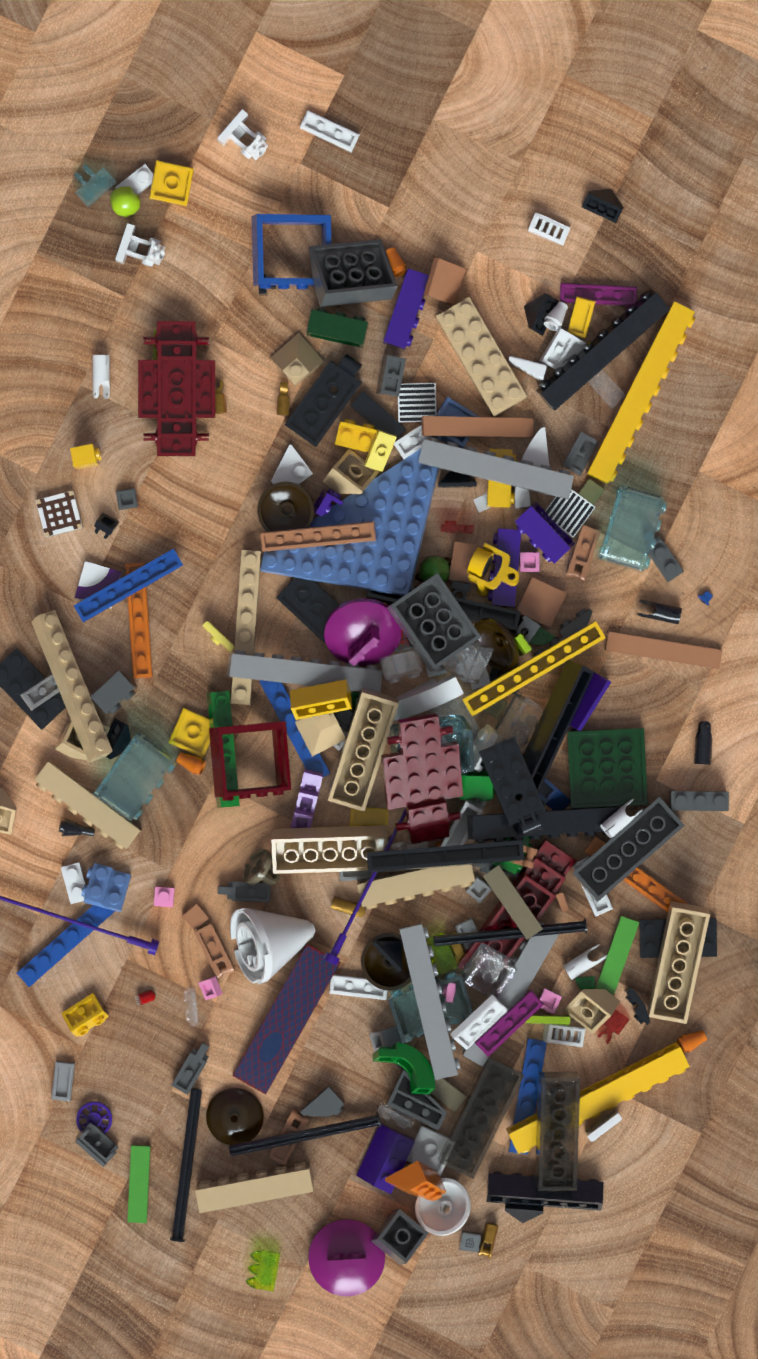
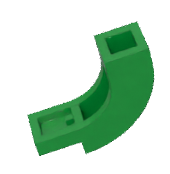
M396 1042L391 1048L387 1046L380 1047L372 1054L373 1062L395 1063L403 1067L410 1078L411 1093L430 1094L435 1089V1077L432 1067L426 1057L416 1048L408 1044Z

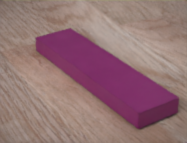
M561 283L560 302L575 304L576 297L580 296L595 300V305L629 306L637 302V287Z
M530 990L485 1032L475 1044L489 1057L544 1003Z

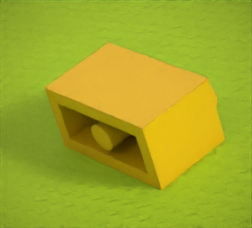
M94 444L70 448L75 469L99 465V460H102L100 449L96 448Z

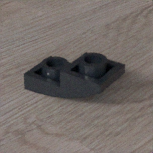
M629 986L625 990L628 994L625 998L632 1005L638 1004L633 1009L636 1013L633 1017L640 1024L645 1022L648 1025L650 1019L640 997Z

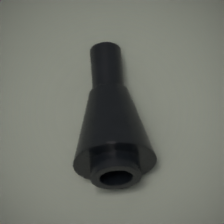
M67 818L64 821H60L59 832L62 833V837L81 834L94 837L95 829L83 827Z

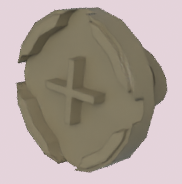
M265 849L256 851L250 857V864H246L243 869L242 878L249 885H255L262 881L270 886L280 879V874H273V866L271 865L272 854Z

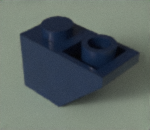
M545 778L539 791L541 800L552 810H565L571 803V800Z

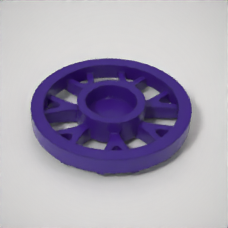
M88 1102L79 1109L76 1123L81 1131L83 1129L81 1126H86L91 1121L97 1127L100 1125L103 1130L102 1132L106 1134L112 1125V1113L101 1102ZM92 1105H98V1111H92ZM84 1108L90 1111L88 1115L82 1112ZM105 1109L107 1114L101 1116L99 1112ZM87 1118V1123L80 1124L79 1119ZM102 1119L109 1120V1124H102Z

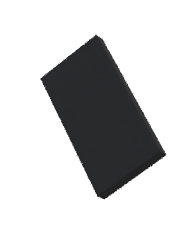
M294 578L276 598L325 643L324 627L326 620L339 604L315 581Z

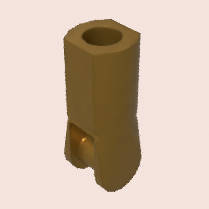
M334 896L330 909L352 915L357 903ZM360 905L355 916L363 917L366 911L365 907Z
M486 1222L478 1256L484 1255L488 1256V1259L491 1258L499 1225ZM484 1243L491 1244L490 1249L483 1248Z

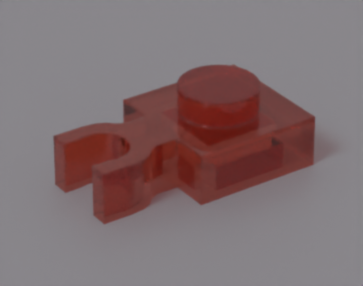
M445 521V524H441V533L474 532V525L456 524V521Z
M615 1009L612 1016L604 1023L606 1029L600 1031L597 1037L600 1038L602 1034H608V1039L605 1041L608 1044L612 1038V1033L615 1032L619 1035L630 1019Z

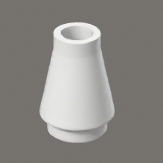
M558 302L544 318V325L552 331H557L559 327L561 328L568 306L563 302Z

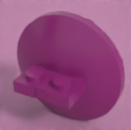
M361 598L344 602L331 612L325 623L324 638L329 651L337 659L347 664L351 663L354 666L356 664L366 666L385 660L396 650L401 639V628L388 611V605L376 599Z
M339 1219L321 1228L311 1242L308 1255L310 1271L316 1282L326 1291L338 1296H355L369 1290L379 1280L385 1265V1253L371 1242L376 1232L367 1224L354 1219Z

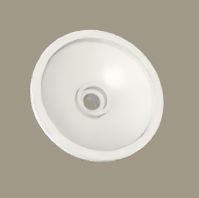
M441 1178L446 1193L442 1194L440 1199L429 1201L417 1197L415 1204V1213L419 1224L429 1233L438 1236H445L458 1231L465 1224L470 1214L471 1201L467 1190L462 1184L450 1178ZM450 1207L449 1212L445 1213V1209Z

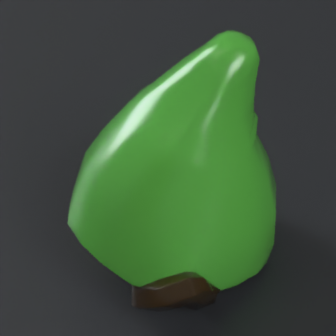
M436 555L425 558L420 565L419 572L415 575V579L425 582L438 573L445 583L449 579V566L452 559Z

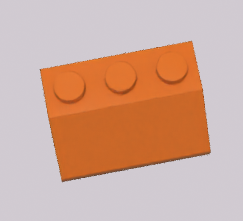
M416 1161L385 1178L387 1183L429 1201L438 1200L442 1197V1194L446 1193L439 1173L420 1161Z

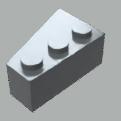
M405 1070L401 1071L385 1105L435 1130H439L447 1112L430 1095L411 1093L409 1075Z

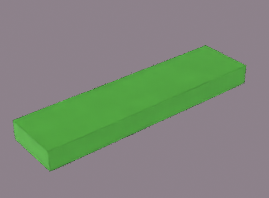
M623 916L620 917L596 989H606L614 995L639 925L638 921Z
M131 1145L127 1222L147 1223L151 1146Z

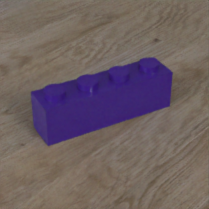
M408 268L383 343L403 350L406 349V346H411L414 336L410 334L412 328H417L420 319L417 317L418 311L423 310L426 300L423 299L429 275Z
M498 528V532H494L493 544H496L497 549L509 554V567L518 571L521 532L519 530ZM494 554L492 563H495L494 571H490V581L496 577L502 565V557ZM501 582L496 589L489 590L488 601H491V605L515 607L517 585L509 586Z

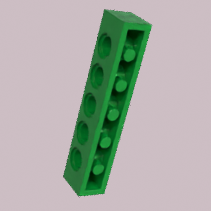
M230 692L207 693L210 728L233 726ZM233 734L222 735L226 786L227 790L238 789L234 736ZM234 796V800L222 801V797H216L218 808L240 806L239 796Z

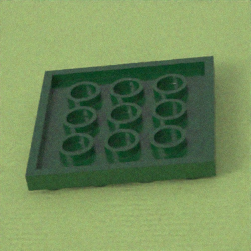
M644 728L567 732L571 808L623 806L631 799L634 800L627 806L648 805Z

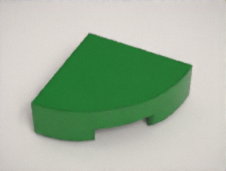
M539 627L529 643L544 645L552 641L555 636Z
M595 976L575 978L581 990L595 989Z

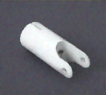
M93 355V397L98 398L101 384L103 386V397L108 399L110 395V355Z
M634 799L624 804L600 825L608 837H614L642 812L643 809L632 817L626 815L625 808Z
M600 944L591 947L563 965L571 980L607 957L606 955L594 962L588 959V954L600 946Z

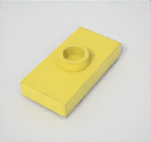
M378 430L364 465L383 472L397 438L396 435Z
M209 621L202 625L212 635L210 639L215 644L219 645L221 643L229 652L235 649V645Z

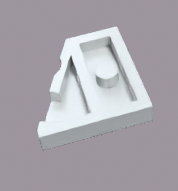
M559 327L540 361L556 370L559 367H563L572 355L578 354L586 343Z
M290 444L271 482L275 484L287 481L301 484L313 473Z
M489 724L478 732L475 740L467 746L464 752L472 767L478 772H481L483 768L480 766L482 759L479 751L493 746L498 737L494 728Z

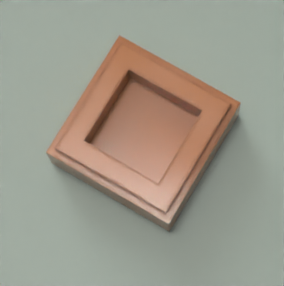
M561 891L555 893L561 912L568 911L569 907L564 893Z
M198 904L182 915L194 931L209 919Z

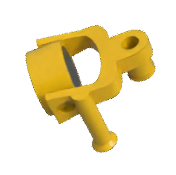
M484 543V549L481 547L476 549L470 560L467 573H469V581L477 583V592L480 596H486L489 589H496L501 582L509 586H516L520 579L517 570L509 567V554L487 543ZM494 554L501 556L502 565L496 577L490 582L483 580L491 566Z

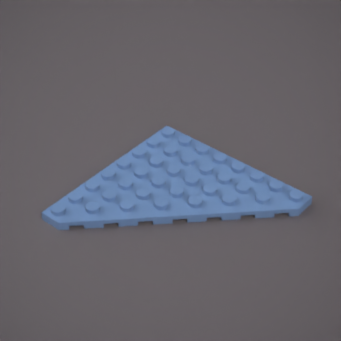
M419 449L375 478L362 494H351L342 500V505L337 503L331 507L328 514L324 513L323 517L319 515L314 518L310 526L320 527L375 521L376 541L265 551L260 570L266 573L400 596L406 595L411 591L439 468L418 463L421 449Z

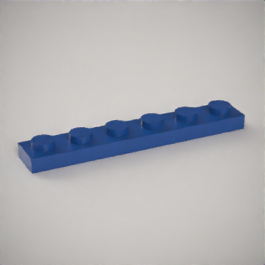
M172 549L75 604L74 608L84 623L182 567L183 563L175 549Z
M260 680L259 682L281 722L286 721L287 734L305 768L323 773V777L329 775L330 772L320 753L312 756L295 724L298 720L293 715L290 697L282 682Z
M93 905L77 921L98 927L115 911ZM72 923L17 972L18 976L30 987L94 930Z
M527 1038L513 1125L535 1114L547 1042L543 1040ZM510 1139L508 1151L512 1153H518L512 1140Z

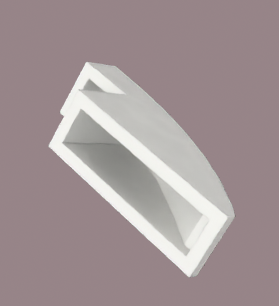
M545 427L536 433L522 457V460L533 462V466L540 467L541 464L549 466ZM515 487V509L531 507L529 490Z
M452 674L437 683L433 678L396 697L399 699V705L394 721L430 710L463 695L464 693L455 675Z
M479 798L465 800L459 810L461 819L453 821L449 829V837L444 838L440 847L464 845L468 838L467 816L481 815L487 801H480Z

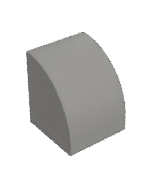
M398 1025L369 1034L374 1052L384 1046L391 1048L396 1042L403 1043Z

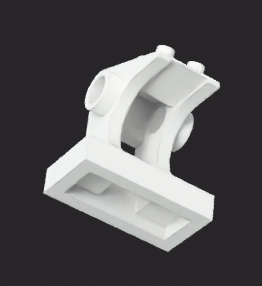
M242 109L217 140L223 146L229 140H232L242 149L240 152L247 159L252 157L254 160H257L265 153L268 147L265 142L266 138L260 132L255 134L244 124L249 116ZM245 133L254 139L248 147L239 141Z
M127 223L115 259L116 262L124 264L128 255L142 260V264L153 267V264L160 265L165 255V247L160 244L161 241L150 238L147 241L134 236L135 225ZM139 243L149 246L147 256L136 253Z

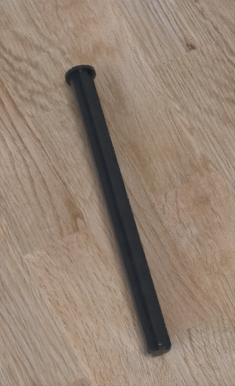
M586 918L578 922L541 925L543 929L532 937L585 932L587 934ZM518 927L438 935L433 937L434 946L524 938L525 936Z
M192 1088L190 1093L172 1237H170L171 1241L185 1242L183 1237L202 1090L199 1088Z
M377 1112L373 1116L229 1146V1152L231 1156L375 1126L381 1128L380 1118Z

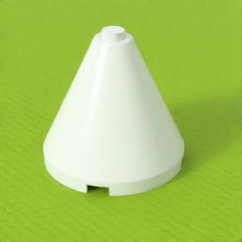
M250 908L236 910L231 917L230 934L231 939H236L238 949L234 950V954L243 974L253 984L267 982L313 938L315 934L313 923L305 919Z

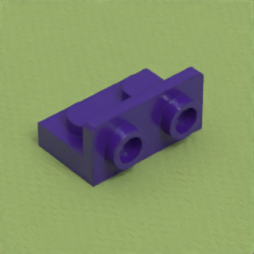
M323 489L314 504V512L323 517L324 513L328 514L330 511L332 500L340 505L343 504V501L340 499L341 496L331 489L328 491Z

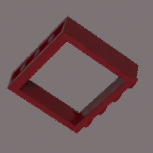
M286 721L209 728L215 797H222V801L234 800V796H239V799L251 798V794H256V797H266L269 792H273V796L284 795V791L291 790ZM272 730L277 785L227 790L222 735Z

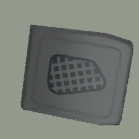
M462 1231L459 1250L479 1252L481 1233Z

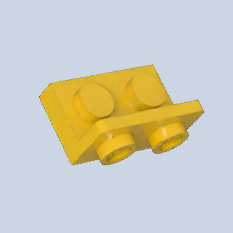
M345 419L344 422L340 421L335 445L369 453L377 434L374 426L364 423L363 427L355 425V421Z
M94 993L61 1013L68 1028L76 1037L85 1035L89 1029L95 1025L102 1024L109 1017Z

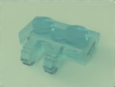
M85 164L82 166L83 170L92 178L85 182L83 177L76 172L74 176L83 186L75 194L89 208L117 182L104 167L94 174Z

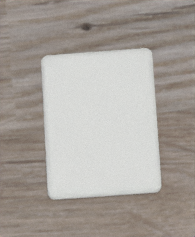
M487 494L473 500L479 513L491 508L487 507Z

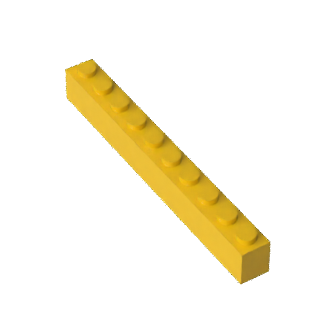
M675 301L673 302L587 475L605 484H608L609 481H614L618 473L615 469L618 464L622 465L626 457L624 451L626 447H631L635 439L632 436L635 429L639 431L644 422L641 419L644 412H649L653 404L650 400L653 395L657 396L661 388L658 384L661 378H666L670 370L667 366L670 361L674 362L678 354L676 351L678 344L682 345L687 337L684 334L686 328H691L696 319L693 317L695 311Z
M675 1042L506 1128L518 1154L529 1152L533 1146L544 1144L555 1135L564 1134L572 1126H580L584 1120L595 1118L602 1111L613 1109L624 1100H631L635 1097V1094L641 1091L646 1092L653 1085L664 1083L675 1074H682L690 1066L681 1047Z

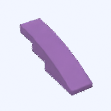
M304 770L291 828H311L323 773Z

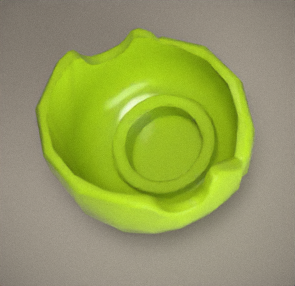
M119 187L110 195L112 209L117 215L129 217L134 215L140 208L139 195L131 187Z

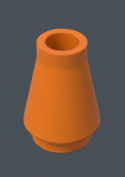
M395 247L387 249L385 252L394 277L404 275L407 272V265L397 253Z
M180 752L176 760L177 763L194 775H201L206 766V761L202 757Z
M703 1030L681 1035L677 1039V1043L683 1053H690L700 1044L707 1041Z

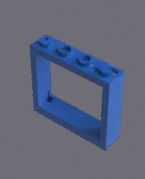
M255 214L251 216L253 286H260V289H271V286H278V289H290V286H296L298 290L308 289V286H314L313 278H264L262 224L322 225V245L332 244L331 215Z

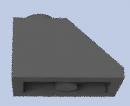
M328 1085L304 1106L300 1113L307 1116L330 1117L333 1114L336 1116L344 1109L342 1107L344 1101Z

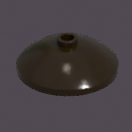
M285 481L271 485L263 492L257 506L259 521L267 532L309 528L315 515V506L311 495L305 488L294 482ZM290 506L291 512H287L285 507Z
M484 618L474 625L481 638L474 642L478 653L494 669L509 671L518 661V647L513 635L503 624L496 620Z
M383 933L372 938L365 946L361 956V967L366 979L373 986L387 991L398 990L408 985L412 980L403 942L402 970L400 972L392 964H388L386 958L372 944L375 940L402 941L401 935Z
M225 1089L213 1097L207 1108L206 1121L211 1134L217 1140L227 1145L253 1140L263 1125L264 1113L261 1103L255 1095L245 1089ZM232 1115H236L238 1117V1120L236 1122H233L231 1120Z

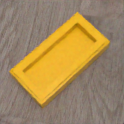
M580 296L576 297L568 333L586 338L595 300Z

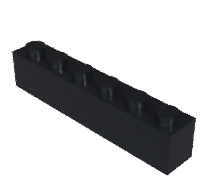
M493 1172L488 1174L486 1202L601 1211L604 1182H599L596 1179L586 1181L578 1178L561 1179L558 1176L546 1178L540 1175L523 1176L519 1173L506 1175L501 1172Z

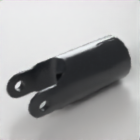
M645 600L639 601L640 603L652 606L655 613L650 615L637 613L638 616L679 624L682 608Z
M701 721L698 724V732L695 738L694 764L711 765V724L707 721Z

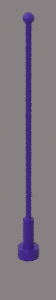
M405 807V809H404V811H403V813H402V815H401V817H400L398 823L403 822V820H404V818H405V816H406V807ZM396 828L394 829L384 851L389 850L398 832L396 831ZM372 873L344 931L339 934L331 952L325 953L323 959L337 966L340 960L337 955L347 937L346 933L377 873Z
M0 896V900L127 940V943L149 949L148 954L155 955L160 942L158 940L152 939L149 942L130 935L127 937Z

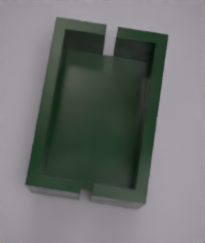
M316 308V310H311L307 336L363 348L368 322L360 316H354L352 319L346 317L345 313L335 312V314H329L326 309Z

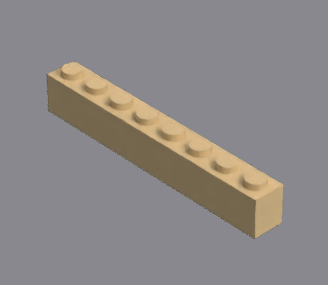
M242 550L235 650L246 651V655L253 656V652H255L262 552ZM232 678L231 704L251 705L253 679Z
M53 610L40 614L31 623L88 763L104 758L112 752V748L57 613Z

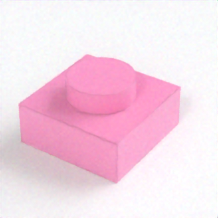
M520 552V572H539V552Z
M155 886L154 906L173 907L175 888Z
M216 976L199 982L205 1000L223 994Z
M449 981L448 985H444L443 996L446 997L445 1002H454L457 982Z
M544 988L539 998L544 1003L541 1008L554 1014L562 996Z

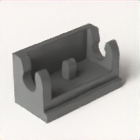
M390 355L383 356L376 394L399 397L406 359Z
M580 432L562 467L581 476L599 442Z
M524 615L520 619L521 623L518 625L515 635L519 634L523 629L522 634L526 633L524 638L529 643L540 625Z
M91 1121L77 1134L75 1140L81 1148L103 1167L117 1153L116 1150L119 1148L116 1143Z

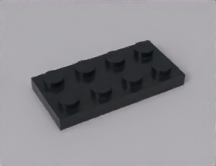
M16 648L0 663V687L43 730L66 706L59 692L34 710H30L20 695L45 679V677Z
M709 918L701 957H717L716 918ZM639 919L640 958H659L667 919Z

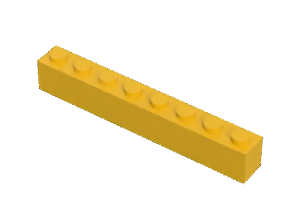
M595 620L462 698L470 714L474 716L606 637Z

